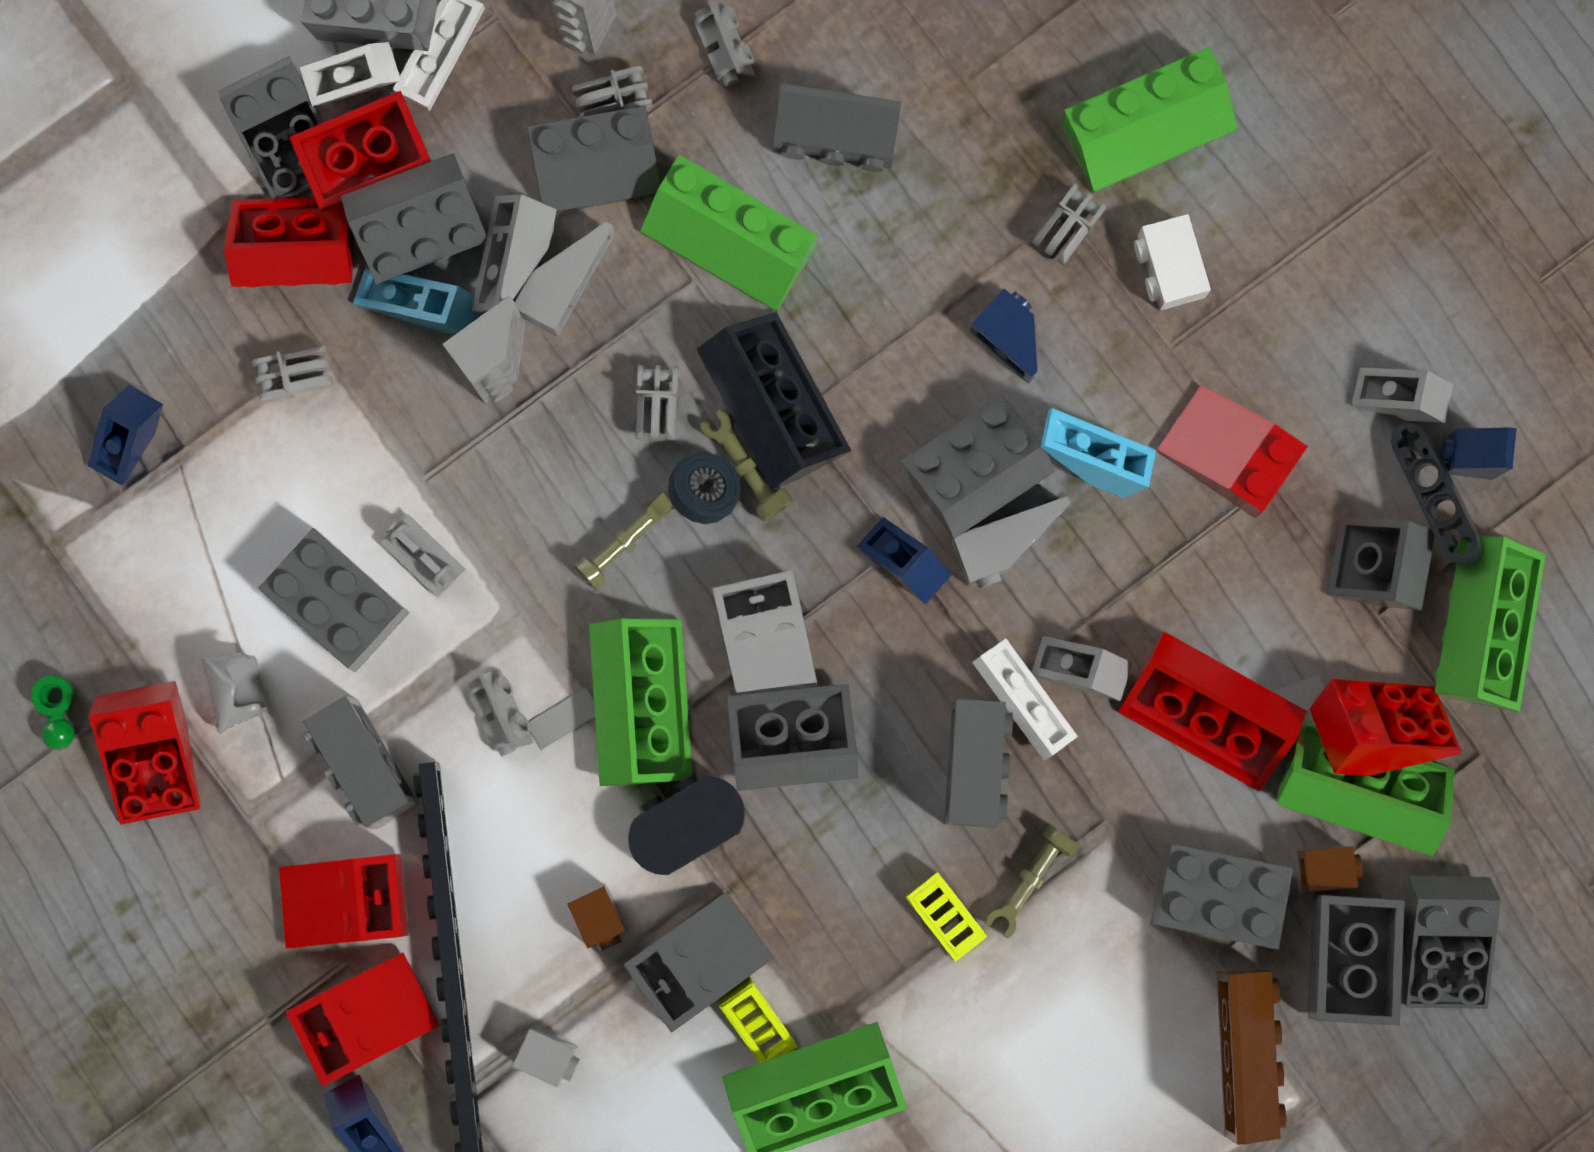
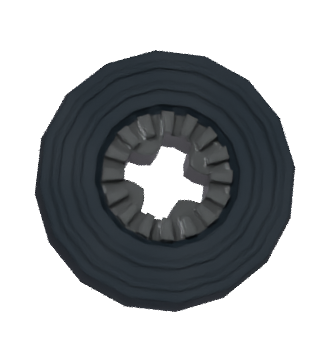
M707 452L690 454L678 462L669 477L668 493L672 505L682 516L692 522L701 524L719 522L731 514L740 498L741 484L736 471L728 461L716 454ZM707 483L711 487L709 492L700 494V491H697L699 485Z

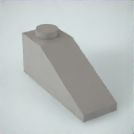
M523 194L495 196L471 312L484 314L510 295L512 299L516 296L549 248L557 209Z
M604 222L530 274L528 280L525 281L513 298L524 320L556 337L559 336L615 236L613 225Z
M1068 496L964 532L956 538H952L951 542L967 586L977 583L979 589H983L1001 582L1000 574L1005 573L1070 505Z

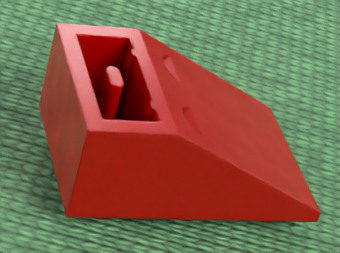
M1332 678L1309 708L1334 774L1371 776L1459 755L1461 752L1439 696L1435 693L1434 686Z
M176 681L95 696L89 713V720L120 825L199 810L201 804L187 722Z
M401 854L279 867L286 949L409 936Z
M404 952L286 1011L322 1087L440 1026Z

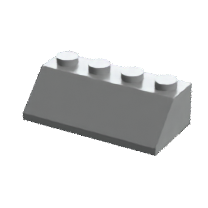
M549 0L559 36L563 39L562 43L577 53L582 54L586 50L595 55L617 15L614 0Z

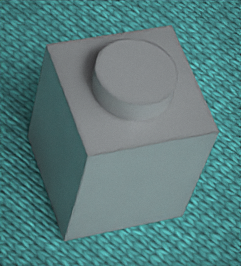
M533 1026L529 1029L512 1067L558 1087L563 1079L570 1082L577 1069L580 1059L575 1057L574 1054L578 1046Z

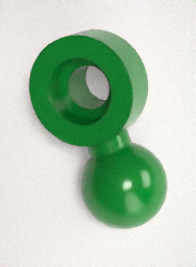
M45 676L35 683L31 699L36 710L48 716V721L44 724L41 731L42 741L50 749L62 750L72 743L75 735L72 724L65 719L64 714L73 707L76 700V690L72 682L63 676ZM54 688H58L62 693V698L58 703L52 701L50 693Z

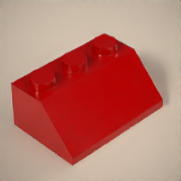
M315 197L232 201L224 244L231 287L256 288L279 285H338L352 283L355 260L354 234L348 223L343 206L321 212Z

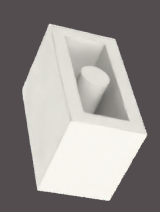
M389 42L367 44L299 67L312 106L335 103L401 81Z
M1189 214L1143 226L1137 235L1138 240L1134 241V248L1139 263H1146L1149 278L1145 279V285L1151 302L1157 301L1160 311L1206 298L1211 288Z

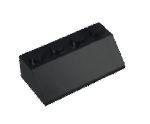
M777 312L727 326L696 349L771 490L797 481L851 451Z

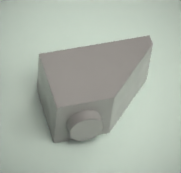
M1360 367L1352 406L1409 421L1445 423L1453 384L1427 370Z
M1043 636L1031 673L1034 676L1076 690L1121 701L1133 662L1101 648Z

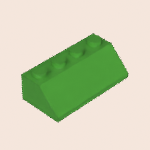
M1210 47L1064 110L1060 121L1092 193L1237 130L1228 85Z
M680 154L659 186L640 230L641 234L775 312L780 308L817 246V234Z
M1480 535L1484 546L1480 559L1468 566L1456 564L1453 587L1449 592L1450 606L1447 624L1442 633L1443 647L1440 665L1435 674V693L1458 701L1520 712L1546 554L1506 537ZM1461 537L1457 552L1465 556L1468 553L1466 547L1471 544V541Z
M615 619L589 624L600 786L679 782L692 776L682 619Z
M1304 720L1297 740L1290 748L1280 778L1277 805L1433 856L1451 824L1455 769L1430 761L1371 776L1334 774L1315 723Z
M878 1022L858 1027L852 1031L818 1041L815 1044L722 1076L733 1116L748 1152H786L907 1109Z

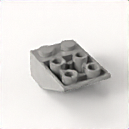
M792 570L712 588L737 695L818 687Z

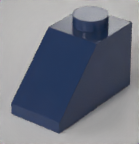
M1003 289L971 324L970 332L1029 384L1037 373L1034 314L1029 311L1032 306L1019 293L1014 291L1010 294L1007 290Z
M131 385L122 390L102 410L88 467L122 486L129 478L153 438L163 404Z
M1517 428L1457 429L1449 434L1448 439L1443 440L1440 454L1443 462L1446 463L1449 474L1493 480L1513 469Z
M882 517L857 545L869 559L895 582L924 604L934 596L952 575L927 546L885 517Z
M361 1075L323 1094L332 1127L351 1152H404L379 1100Z

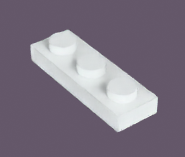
M441 0L437 6L429 51L414 50L400 75L401 81L396 82L392 89L393 92L396 93L401 90L406 100L430 111L485 10L484 5L476 0Z
M1004 639L972 662L1001 702H1006V710L1013 712L1014 721L1044 761L1078 737L1007 639Z

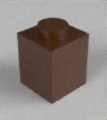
M1354 846L1297 851L1301 891L1312 892L1358 888L1357 879L1362 878L1363 868L1360 855L1354 854Z
M603 886L567 903L587 949L597 945L601 952L622 942L619 934L627 931V928L607 886Z

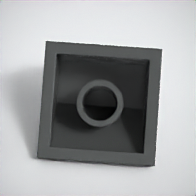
M1341 517L1327 595L1387 608L1422 610L1435 538L1433 531L1408 520Z

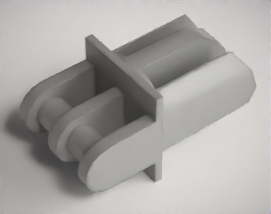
M636 66L614 72L613 69L610 76L571 86L573 95L578 96L575 101L577 110L583 111L579 117L646 106L647 109L652 107V100L647 99L645 92L648 90V85L643 83L641 75L644 73L643 67ZM630 79V86L618 87L617 82ZM634 95L636 102L623 105L622 98Z
M1076 183L1063 200L1059 202L1057 209L1032 241L1035 246L1039 247L1057 222L1061 220L1064 224L1044 251L1049 256H1052L1071 230L1076 231L1077 234L1069 242L1058 259V262L1063 266L1108 207L1105 204L1100 206L1092 200L1093 195L1090 193L1086 196L1077 190L1079 185ZM1070 199L1079 205L1075 212L1066 206ZM1084 210L1093 215L1090 222L1080 216Z
M321 346L285 355L279 351L276 355L253 360L252 366L257 367L259 375L255 378L256 384H261L262 394L259 395L260 401H269L288 396L293 398L295 397L294 393L333 385L332 376L322 375L330 371L329 361L315 360L327 355L326 347ZM279 363L280 371L270 373L269 365ZM282 380L284 388L274 390L272 382Z
M638 365L635 439H644L646 402L652 403L651 440H660L662 403H668L667 440H676L679 366H673V370H661L660 365H656L655 369H644V365ZM643 381H655L654 391L643 390ZM661 381L672 382V391H660Z

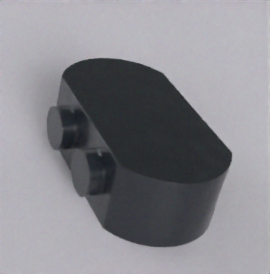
M694 774L675 785L674 788L677 793L663 801L661 796L658 795L639 806L642 814L634 818L628 834L629 849L635 861L651 873L670 875L738 835L744 825L745 807L740 794L730 783L710 776H705L698 780Z

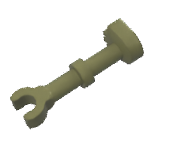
M726 409L718 410L716 414L721 420V428L717 430L711 421H704L700 424L701 430L707 437L716 439L724 447L736 465L734 470L739 479H745L759 500L760 504L756 512L762 521L765 522L785 510L795 501L786 488H781L774 493L771 491L757 470L759 466L755 458L748 456L736 438V433L733 429L734 419L731 413Z
M664 491L624 531L620 528L613 534L615 539L592 560L582 557L573 565L595 591L605 583L602 571L625 550L629 553L636 547L634 542L675 508L671 503L669 494Z
M1048 824L1042 833L1046 843L1028 869L1023 868L1019 874L1021 880L1001 908L990 911L986 917L985 923L989 927L999 916H1003L1008 920V927L1003 933V936L1009 938L1015 932L1016 916L1035 887L1039 889L1044 883V880L1041 878L1057 854L1061 851L1071 858L1080 846L1079 843L1051 824Z

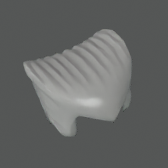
M236 653L235 655L228 654L226 656L220 655L219 657H204L201 659L206 680L208 681L207 684L210 688L209 693L212 698L215 726L218 733H223L235 724H240L242 721H247L267 711L263 683L255 656Z

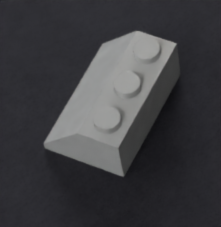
M510 295L443 343L455 364L485 404L490 400L496 403L508 396L514 389L512 384L518 380L526 324Z

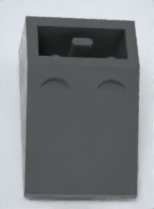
M291 57L283 58L218 90L219 99L272 199L291 198L310 189L289 137L324 122L316 106L311 105L305 84Z
M1408 876L1404 910L1406 1007L1488 1009L1501 903L1490 877Z
M725 892L626 962L624 966L672 1033L774 958L729 894Z

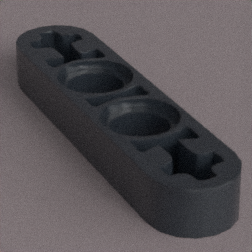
M1406 422L1400 424L1391 436L1392 449L1443 554L1447 559L1461 566L1474 564L1483 553V542L1431 435L1426 429L1416 423ZM1409 433L1416 437L1420 436L1415 441V445L1419 453L1426 457L1417 459L1411 449L1403 447L1408 442L1406 436ZM1426 466H1435L1438 470L1437 481L1432 486L1422 487L1418 480L1420 471ZM1446 500L1452 501L1455 505L1453 518L1446 522H1439L1435 515L1438 504ZM1457 529L1463 539L1471 541V544L1466 547L1468 553L1465 556L1459 552H1454L1459 543L1454 534L1447 532L1444 535V531Z

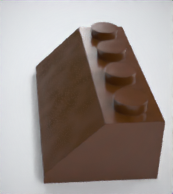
M1268 970L1217 971L1225 1137L1237 1145L1281 1139L1280 1128H1286L1287 1118L1285 1104L1279 1103L1278 1087L1284 1086L1282 1061L1277 1062L1276 1045L1282 1044V1027L1280 1020H1274V1003L1280 1002L1278 979H1272V971Z

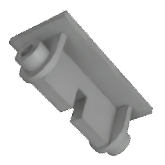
M709 0L710 8H702L695 12L697 19L694 21V24L705 48H710L717 43L719 44V49L708 54L718 81H723L724 86H729L739 80L737 74L753 78L756 76L751 65L754 62V58L750 48L745 42L741 41L736 28L739 27V21L735 12L726 4Z
M409 514L400 522H393L386 530L388 535L380 542L437 598L466 570Z
M501 670L478 675L479 678L468 683L470 691L467 693L479 718L490 713L494 716V720L483 725L494 751L498 750L501 757L514 752L516 748L534 743L530 735V725L526 717L520 713L513 698L512 685L503 676Z

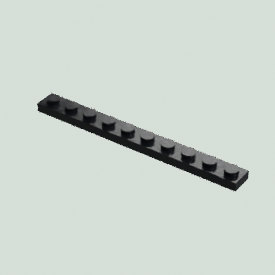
M437 762L419 764V773L413 774V783L416 798L422 797L424 814H418V828L421 839L427 838L429 854L422 856L425 879L432 880L433 895L427 896V909L429 919H436L438 936H432L431 943L434 961H441L442 977L436 978L438 1001H445L447 1018L441 1019V1034L443 1043H450L451 1059L445 1061L447 1083L448 1085L454 1084L456 1101H450V1115L452 1125H459L461 1142L455 1143V1152H484L440 763Z

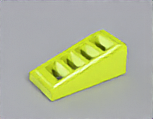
M938 872L905 897L955 962L987 937ZM939 888L943 895L924 908L920 902ZM949 900L953 907L934 921L930 915ZM959 913L963 920L944 934L940 927ZM969 926L973 933L954 947L950 940Z
M751 976L717 1000L719 1007L759 1063L792 1052L798 1047L796 1041ZM752 995V998H750L748 1001H746L734 1010L733 1007L735 1005L740 1003L748 996ZM760 1007L762 1009V1012L746 1023H743L741 1020L756 1008ZM768 1021L772 1023L770 1027L753 1038L751 1035L753 1031ZM779 1034L782 1039L763 1052L760 1046Z

